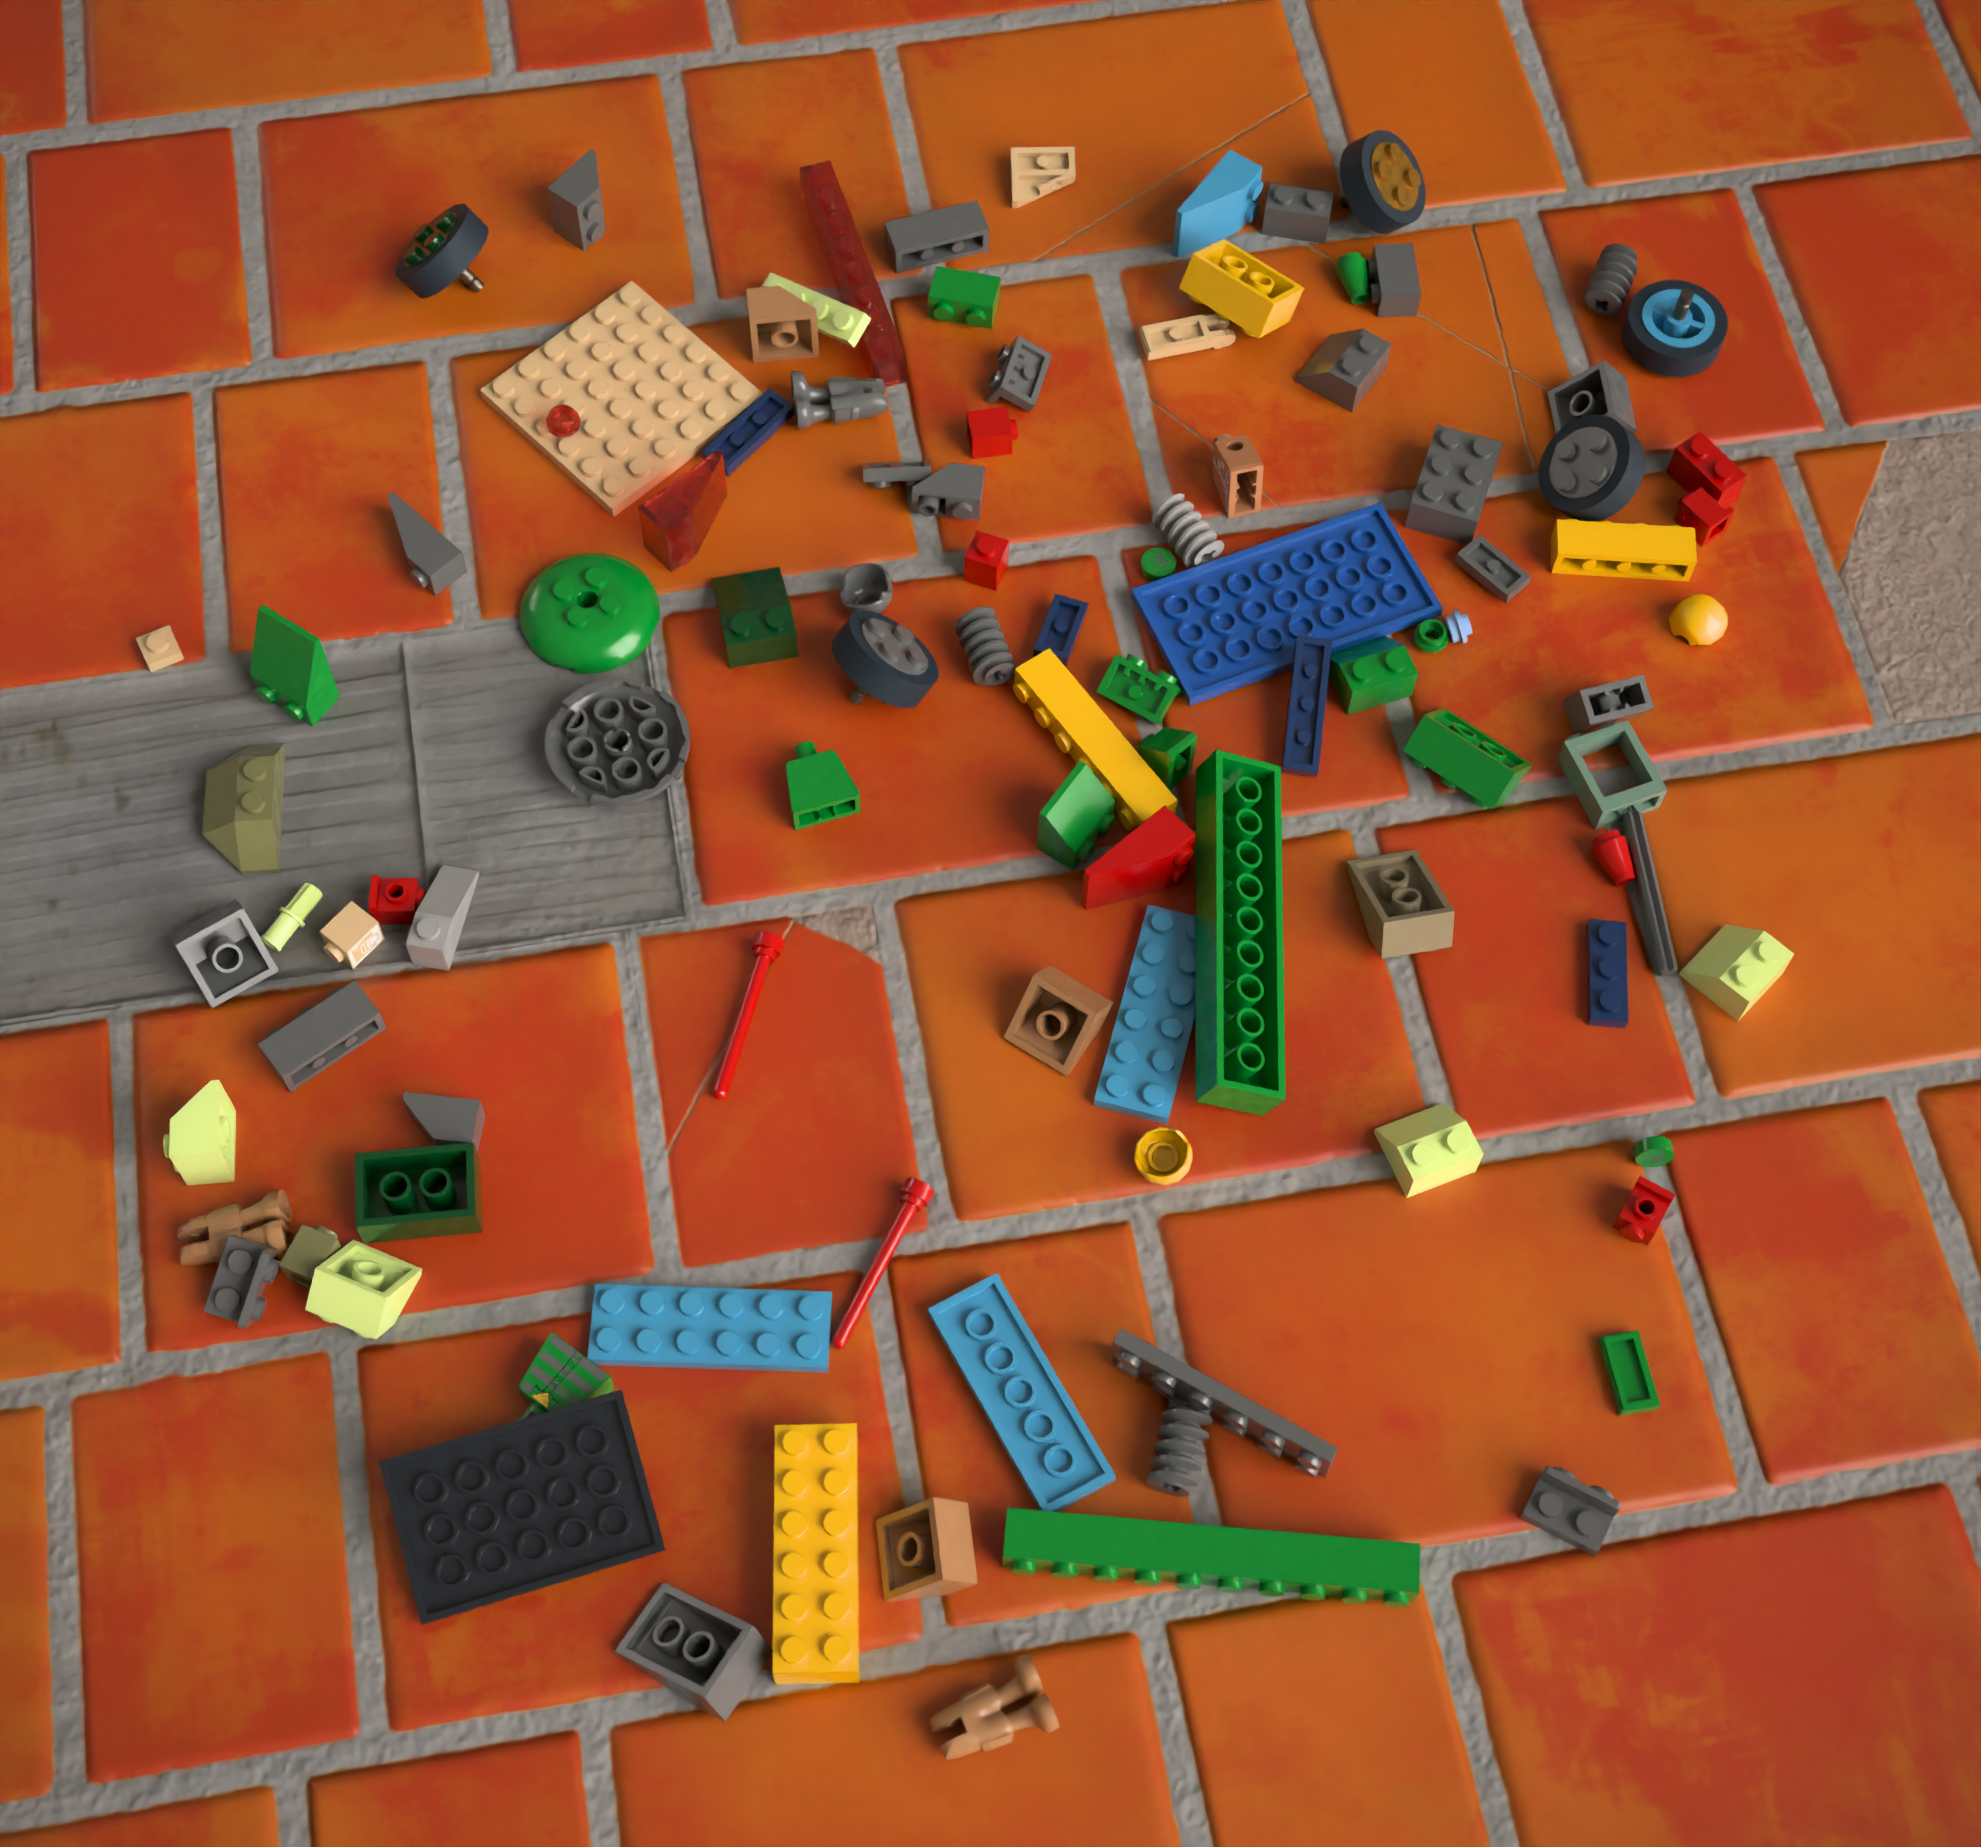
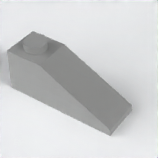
M442 865L415 913L406 941V947L414 965L449 971L477 884L478 871Z

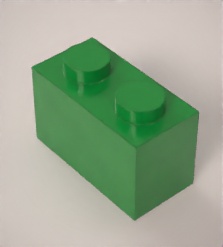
M936 266L928 294V318L992 329L1000 301L1001 277Z

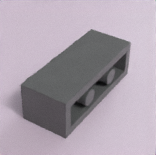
M977 200L884 223L885 246L896 273L989 251V227Z
M354 980L347 986L343 985L336 988L327 999L315 1007L304 1009L295 1020L283 1028L272 1030L262 1042L258 1043V1046L265 1060L289 1092H292L385 1030L386 1026L379 1010Z

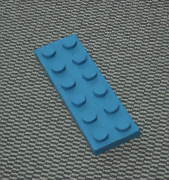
M1148 904L1093 1106L1163 1124L1168 1123L1196 1016V916Z
M997 1273L927 1309L930 1320L1040 1511L1059 1512L1115 1481V1473Z
M595 1284L587 1359L595 1365L828 1373L832 1292Z

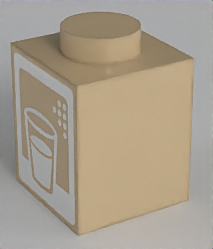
M353 901L347 904L320 930L325 943L323 947L324 952L334 962L339 964L343 961L352 969L385 939L379 922Z

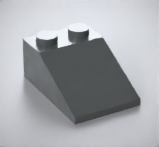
M664 1582L615 1650L618 1656L689 1703L725 1722L773 1652V1649L753 1625Z

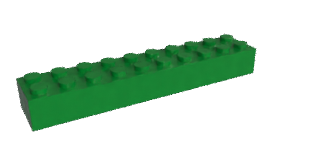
M1215 750L1196 769L1195 1101L1264 1116L1286 1100L1281 766Z

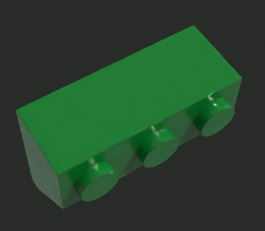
M1445 707L1424 714L1403 749L1405 753L1411 756L1410 761L1414 765L1424 770L1430 768L1441 775L1439 780L1443 784L1455 790H1458V788L1470 794L1469 799L1471 802L1483 809H1494L1502 805L1533 766L1532 763Z

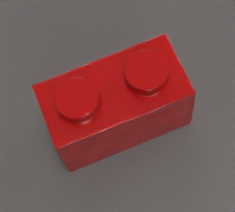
M1701 431L1675 447L1666 470L1686 491H1696L1702 487L1710 496L1715 497L1723 508H1726L1738 499L1747 475Z

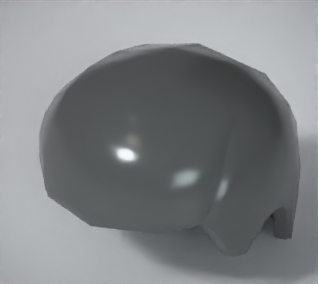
M874 563L860 564L844 573L842 577L843 589L839 592L842 605L850 614L860 610L881 614L891 603L893 596L892 583L889 573L882 565Z

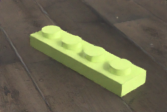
M771 272L762 285L767 287L781 286L814 307L817 312L818 332L854 348L871 320L866 313Z

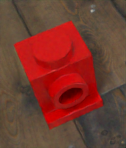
M1700 487L1696 491H1687L1677 503L1679 507L1674 521L1681 527L1695 528L1696 542L1703 547L1727 530L1735 510L1731 506L1724 509L1715 497L1710 496Z
M371 875L368 909L371 916L379 922V925L412 924L415 913L427 892L425 888L420 887L417 878H380L379 875Z
M1640 1176L1623 1205L1613 1228L1620 1231L1621 1235L1627 1240L1635 1243L1641 1242L1648 1246L1676 1194Z

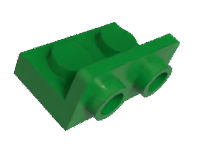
M1116 654L1096 692L1160 726L1175 696L1180 697L1182 690L1175 685L1178 679L1162 670H1159L1156 675L1144 669L1147 665L1146 662L1131 654H1128L1126 659Z

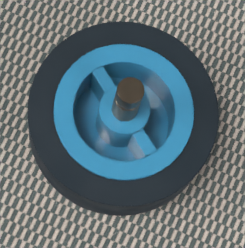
M1663 280L1645 286L1634 296L1623 324L1622 339L1629 355L1643 368L1662 376L1687 377L1704 371L1716 360L1727 333L1728 319L1720 301L1706 289L1687 281Z

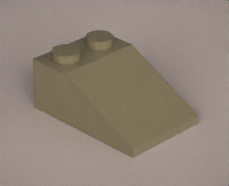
M1417 850L1347 861V869L1368 936L1381 959L1397 958L1402 955L1432 952L1437 949L1452 947L1455 910Z

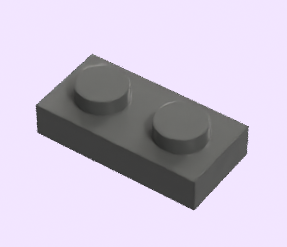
M930 461L863 463V483L870 482V486L876 488L891 486V481H904L905 486H915L932 475Z
M1478 535L1459 551L1455 558V562L1505 604L1523 590L1531 579L1527 572L1481 535Z

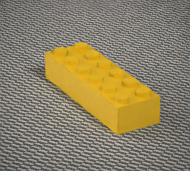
M857 1423L775 1425L773 1677L775 1684L859 1682Z

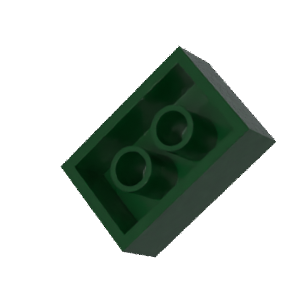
M474 1142L355 1153L356 1229L364 1244L483 1232L481 1163Z

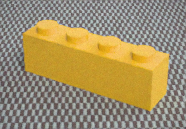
M1557 519L1550 538L1551 573L1689 582L1697 563L1695 528Z

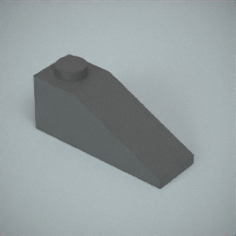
M392 492L388 495V499L411 569L409 576L419 588L423 589L426 587L433 595L437 596L467 572L462 551Z

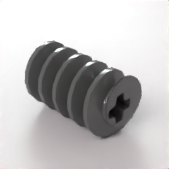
M1610 244L1601 251L1583 294L1584 303L1593 313L1602 317H1614L1621 312L1622 305L1627 297L1626 295H1628L1630 286L1634 281V276H1636L1638 271L1635 250L1623 244Z
M977 607L963 614L958 619L955 631L960 639V645L964 649V656L968 660V666L972 671V677L976 684L985 687L999 686L1015 677V668L1017 667L1012 664L1013 656L1008 652V643L1003 641L1005 635L1000 630L999 620L995 618V610L990 607Z
M1167 1406V1410L1161 1415L1160 1421L1163 1426L1159 1427L1157 1437L1160 1441L1155 1443L1153 1449L1156 1456L1151 1458L1149 1467L1152 1472L1148 1473L1146 1483L1149 1487L1172 1496L1186 1497L1189 1495L1188 1491L1185 1490V1486H1197L1199 1480L1188 1473L1189 1471H1200L1202 1468V1464L1192 1459V1456L1204 1455L1206 1451L1203 1446L1196 1444V1440H1208L1209 1433L1199 1428V1426L1211 1425L1212 1417L1188 1406Z

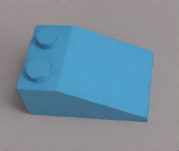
M1229 150L1177 210L1172 255L1177 258L1235 234L1247 222H1252L1260 209V205L1257 202L1263 188V182H1261L1263 167Z

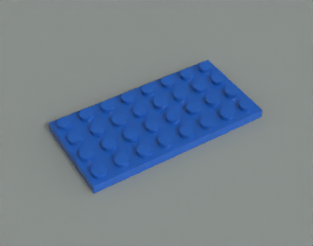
M1381 502L1131 589V598L1172 676L1178 679L1176 683L1182 690L1181 692L1188 706L1292 670L1294 642L1297 635L1332 640L1331 653L1406 629L1425 620L1439 617L1443 610L1439 600Z

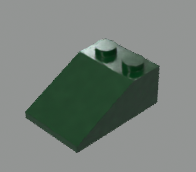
M780 567L711 578L729 669L799 657L797 632Z

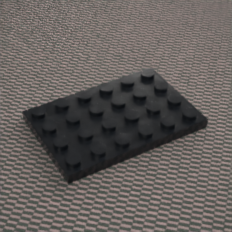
M622 1389L379 1461L421 1625L666 1550Z

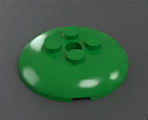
M586 552L561 558L541 570L530 582L523 595L519 617L522 633L528 646L541 660L553 667L558 665L574 669L577 674H596L611 671L629 663L648 647L656 625H659L660 605L654 585L636 565L612 554ZM587 604V606H593V607H591V608H584V605Z

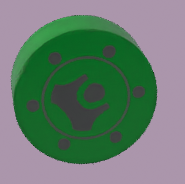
M1152 548L1143 554L1141 573L1148 581L1153 582L1171 576L1175 572V557L1167 549Z
M1647 1137L1638 1141L1633 1147L1635 1161L1642 1167L1662 1166L1674 1158L1672 1142L1666 1137Z

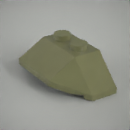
M284 743L247 745L206 771L202 835L242 875L280 872L285 768Z

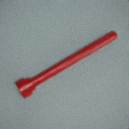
M758 931L753 940L751 948L754 951V965L712 1091L713 1096L718 1100L726 1098L769 964L773 963L775 958L780 956L784 940L771 932Z
M912 1177L906 1179L900 1191L902 1195L900 1202L902 1205L831 1338V1344L834 1348L842 1349L845 1347L915 1212H919L922 1207L928 1206L934 1190L925 1182Z

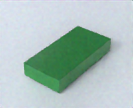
M1639 1331L1600 1336L1597 1342L1618 1415L1624 1416L1657 1410L1660 1407V1402Z

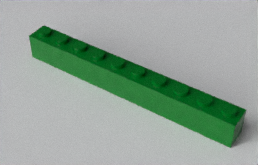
M1007 1508L1002 1567L1010 1568V1572L1018 1575H1033L1035 1570L1052 1571V1576L1062 1579L1076 1578V1574L1093 1575V1579L1099 1582H1116L1118 1577L1132 1578L1134 1583L1143 1586L1159 1585V1581L1176 1582V1587L1188 1590L1199 1589L1201 1585L1217 1586L1218 1591L1224 1593L1242 1592V1588L1259 1589L1258 1593L1260 1595L1279 1597L1284 1592L1300 1593L1302 1599L1323 1600L1325 1595L1339 1596L1343 1602L1350 1604H1363L1367 1602V1599L1383 1600V1605L1395 1608L1406 1607L1408 1603H1414L1420 1593V1543Z

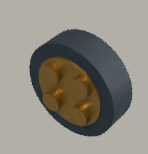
M1377 130L1350 143L1344 149L1340 160V180L1344 194L1340 196L1339 201L1345 208L1350 206L1355 216L1363 225L1373 232L1389 234L1413 223L1421 216L1425 205V184L1422 172L1413 153L1398 136L1386 130Z

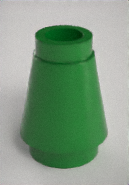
M1358 252L1341 256L1337 260L1335 271L1351 303L1362 304L1368 301L1370 294L1367 260L1362 258V255Z

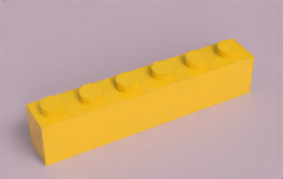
M1050 648L1015 668L1013 690L1017 698L1022 703L1027 702L1034 711V716L1039 725L1043 728L1047 727L1051 731L1057 746L1063 753H1069L1076 761V765L1079 761L1087 764L1115 800L1114 808L1118 812L1121 823L1127 830H1135L1164 805L1176 814L1178 801Z

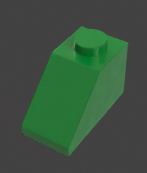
M1164 727L1155 735L1153 733L1147 735L1140 742L1138 754L1165 786L1171 790L1192 774L1197 736L1191 731Z

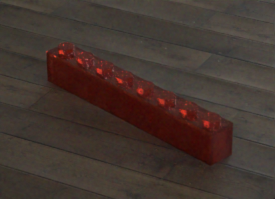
M829 160L799 167L801 196L841 302L866 313L871 318L857 343L870 378L883 379L885 388L906 383V356L832 163Z

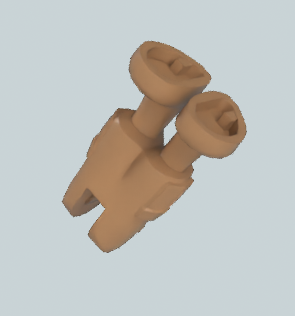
M283 1189L273 1190L267 1193L260 1202L245 1209L237 1203L216 1209L207 1216L189 1219L188 1222L181 1224L178 1227V1240L193 1243L180 1248L181 1264L184 1266H194L213 1262L220 1263L228 1236L231 1234L277 1248L276 1257L282 1260L293 1241L292 1233L286 1224L291 1222L292 1213L285 1191ZM267 1222L260 1227L249 1230L250 1224Z
M1029 1654L1021 1656L1016 1660L1015 1675L1002 1687L995 1690L993 1685H990L988 1682L971 1691H967L960 1697L961 1700L937 1712L929 1719L933 1733L944 1731L962 1722L967 1730V1733L955 1737L940 1746L939 1749L945 1760L960 1758L980 1750L983 1752L994 1750L1013 1742V1732L1023 1728L1037 1727L1043 1732L1048 1733L1060 1728L1054 1709L1046 1694L1032 1699L1029 1704L1006 1715L1001 1712V1708L1008 1704L1043 1692L1039 1675Z

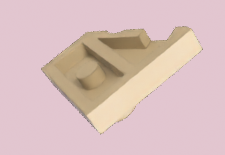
M1011 147L1012 208H1019L1075 182V147Z

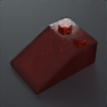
M719 449L638 506L644 547L670 572L688 564L698 553L727 496L723 453Z

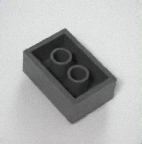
M1437 424L1411 501L1405 527L1468 545L1473 540L1503 442Z

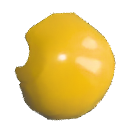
M1695 594L1688 596L1676 605L1669 617V623L1673 635L1685 637L1690 646L1696 644L1711 645L1723 636L1728 625L1725 608L1718 601L1705 594Z
M1159 1127L1147 1131L1136 1143L1134 1161L1140 1174L1149 1182L1169 1185L1180 1181L1189 1172L1193 1160L1192 1148L1189 1141L1179 1130Z

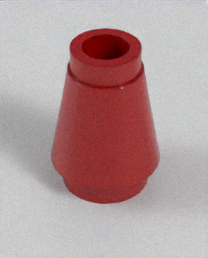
M1619 830L1606 832L1591 841L1594 847L1592 853L1616 887L1625 885L1636 878L1626 837L1621 836Z

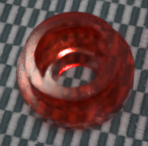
M557 405L550 410L546 418V425L552 435L565 438L574 435L579 430L581 421L579 414L571 406Z

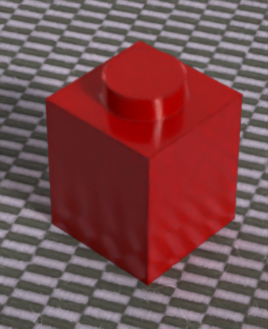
M1007 406L967 412L966 433L972 459L1012 454V440L1018 439V431L1015 419H1009Z
M977 530L964 556V581L996 591L1008 566L1009 540Z

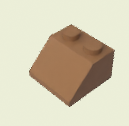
M761 286L746 289L753 363L819 357L817 312L814 307L781 286Z
M1049 965L1033 975L1003 1038L1067 1076L1099 1033L1113 1002Z
M932 1497L876 1520L884 1601L893 1602L949 1595L978 1584L967 1502Z

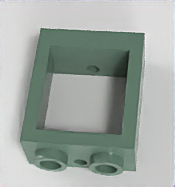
M1628 720L1618 724L1613 722L1604 724L1596 731L1585 735L1577 733L1570 736L1564 741L1557 758L1595 830L1621 821L1626 812L1640 811L1645 813L1659 808L1667 792L1665 784ZM1618 744L1641 785L1604 797L1582 756Z

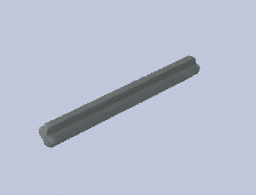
M1629 811L1624 813L1621 821L1634 869L1633 872L1636 876L1635 882L1655 971L1659 977L1672 976L1677 971L1678 966L1643 814L1640 811Z

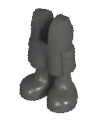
M791 372L792 401L797 430L807 429L813 423L831 419L832 422L837 424L855 421L859 418H873L875 415L882 414L888 410V400L884 395L886 388L884 380L881 378L854 379V377H831L827 380V387H813L807 383L802 372ZM829 402V404L827 405H817Z

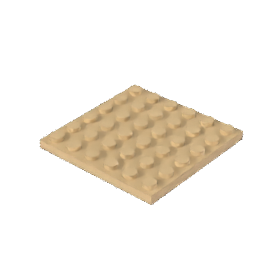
M633 281L626 284L480 389L484 401L613 517L700 453L763 394Z

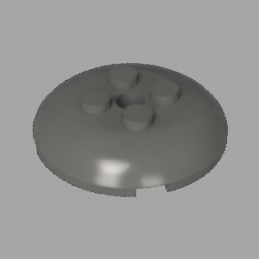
M630 678L600 680L576 690L562 702L561 709L553 720L550 719L545 733V753L554 777L566 790L576 797L602 806H628L646 801L658 795L680 774L690 750L689 726L679 704L664 690L660 692L646 686L644 681ZM617 745H624V747H622V751L614 749L613 747Z

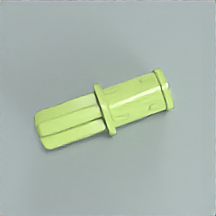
M305 883L285 908L281 907L279 909L281 914L265 934L260 937L261 940L271 949L280 952L297 928L305 926L303 921L321 900L322 892L314 885Z

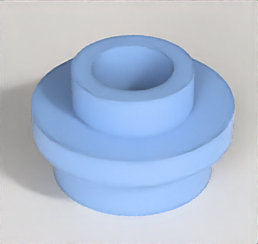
M1458 609L1453 610L1452 615L1445 617L1452 643L1459 641L1462 644L1468 643L1467 635L1473 634L1467 614L1460 615Z

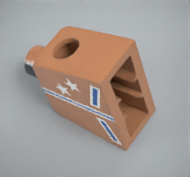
M1230 434L1219 435L1213 442L1212 475L1228 519L1261 512L1264 464L1248 436L1232 437Z

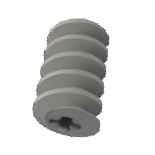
M1179 493L1166 498L1159 504L1152 516V523L1156 529L1160 530L1163 538L1167 539L1171 548L1175 549L1178 557L1183 559L1185 566L1191 569L1215 560L1224 550L1225 545L1222 540H1216L1217 535L1213 530L1208 531L1209 524L1206 521H1200L1201 514L1198 511H1193V504L1190 501L1183 502L1185 494Z

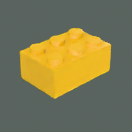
M1223 239L1192 254L1179 289L1189 294L1191 300L1205 304L1215 310L1216 315L1220 318L1231 320L1242 327L1243 332L1247 335L1260 338L1290 322L1304 287L1226 239Z

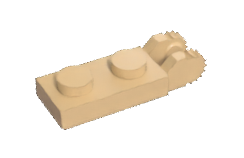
M1201 314L1141 326L1139 329V337L1148 360L1209 349L1211 347L1219 349L1230 346L1236 339L1232 329H1225L1229 326L1230 320L1222 319L1216 314L1207 316Z

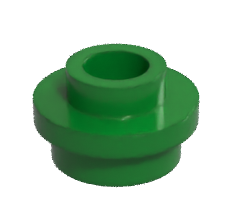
M1428 619L1416 627L1413 638L1416 646L1422 651L1437 653L1447 646L1449 633L1441 621ZM1427 636L1434 637L1435 640L1429 639Z

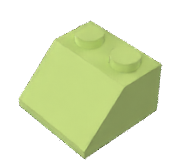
M1725 924L1680 971L1679 975L1735 1020L1739 1021L1783 974L1794 953L1764 930Z
M211 1080L170 1119V1132L165 1134L163 1138L164 1154L166 1158L171 1159L175 1172L180 1173L187 1186L235 1182L236 1109L219 1080Z
M1444 1103L1374 1129V1134L1406 1198L1476 1172L1483 1156V1152L1467 1121Z
M352 1240L315 1268L305 1310L319 1315L326 1322L337 1323L354 1330L361 1337L376 1340L395 1324L420 1279L423 1269L356 1240Z

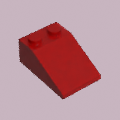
M1164 805L1084 870L1081 906L1088 910L1161 892L1173 883L1180 884L1191 872L1190 867L1194 854L1196 834Z

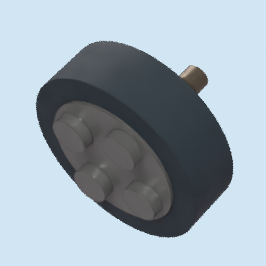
M1594 414L1577 418L1560 429L1547 445L1539 465L1538 480L1540 490L1548 503L1571 519L1593 522L1604 520L1616 514L1628 504L1638 490L1645 470L1644 450L1639 439L1611 417Z
M867 610L854 612L832 640V652L837 663L846 675L857 684L848 696L850 701L856 705H860L866 695L870 694L889 705L900 708H912L920 703L938 679L939 670L937 663L926 646L908 628L882 614Z

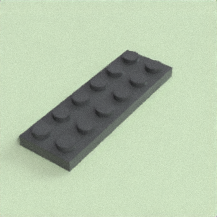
M1123 1329L1119 1330L1113 1341V1361L1118 1363L1116 1368L1120 1372L1133 1379L1141 1376L1152 1382L1151 1388L1157 1393L1170 1399L1175 1395L1188 1402L1186 1406L1195 1408L1207 1415H1212L1224 1422L1222 1427L1226 1431L1237 1437L1243 1438L1246 1434L1259 1442L1258 1447L1265 1453L1279 1458L1282 1454L1295 1462L1294 1467L1301 1473L1315 1478L1317 1474L1323 1478L1326 1477L1339 1448Z

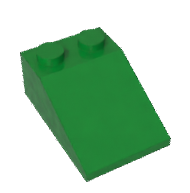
M262 604L257 612L250 671L251 678L256 687L255 693L265 703L269 705L275 703L280 706L291 719L297 722L303 720L309 725L314 726L340 697L321 641L315 635Z

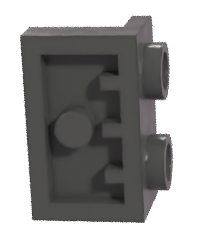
M1020 336L1010 345L1004 344L996 358V362L999 363L998 369L992 373L987 383L990 392L986 401L993 404L1001 396L1030 412L1036 405L1052 354Z
M234 1234L229 1235L203 1312L238 1322L237 1327L242 1329L248 1328L254 1321L259 1322L267 1304V1299L262 1298L266 1283H273L279 1268L280 1261L275 1260L278 1249Z
M1545 1466L1535 1483L1520 1519L1595 1557L1600 1550L1614 1516L1620 1509L1621 1503L1613 1499L1614 1496L1608 1490L1599 1486L1589 1487L1575 1480V1475L1564 1468Z

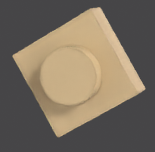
M169 625L136 638L151 672L184 660Z

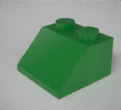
M1383 636L1331 653L1329 678L1347 715L1407 698L1413 694L1418 672L1404 644Z
M1078 762L1039 813L1037 849L1071 870H1074L1081 860L1086 862L1090 858L1096 847L1095 841L1101 834L1107 835L1116 820V817L1113 815L1115 800L1084 762Z

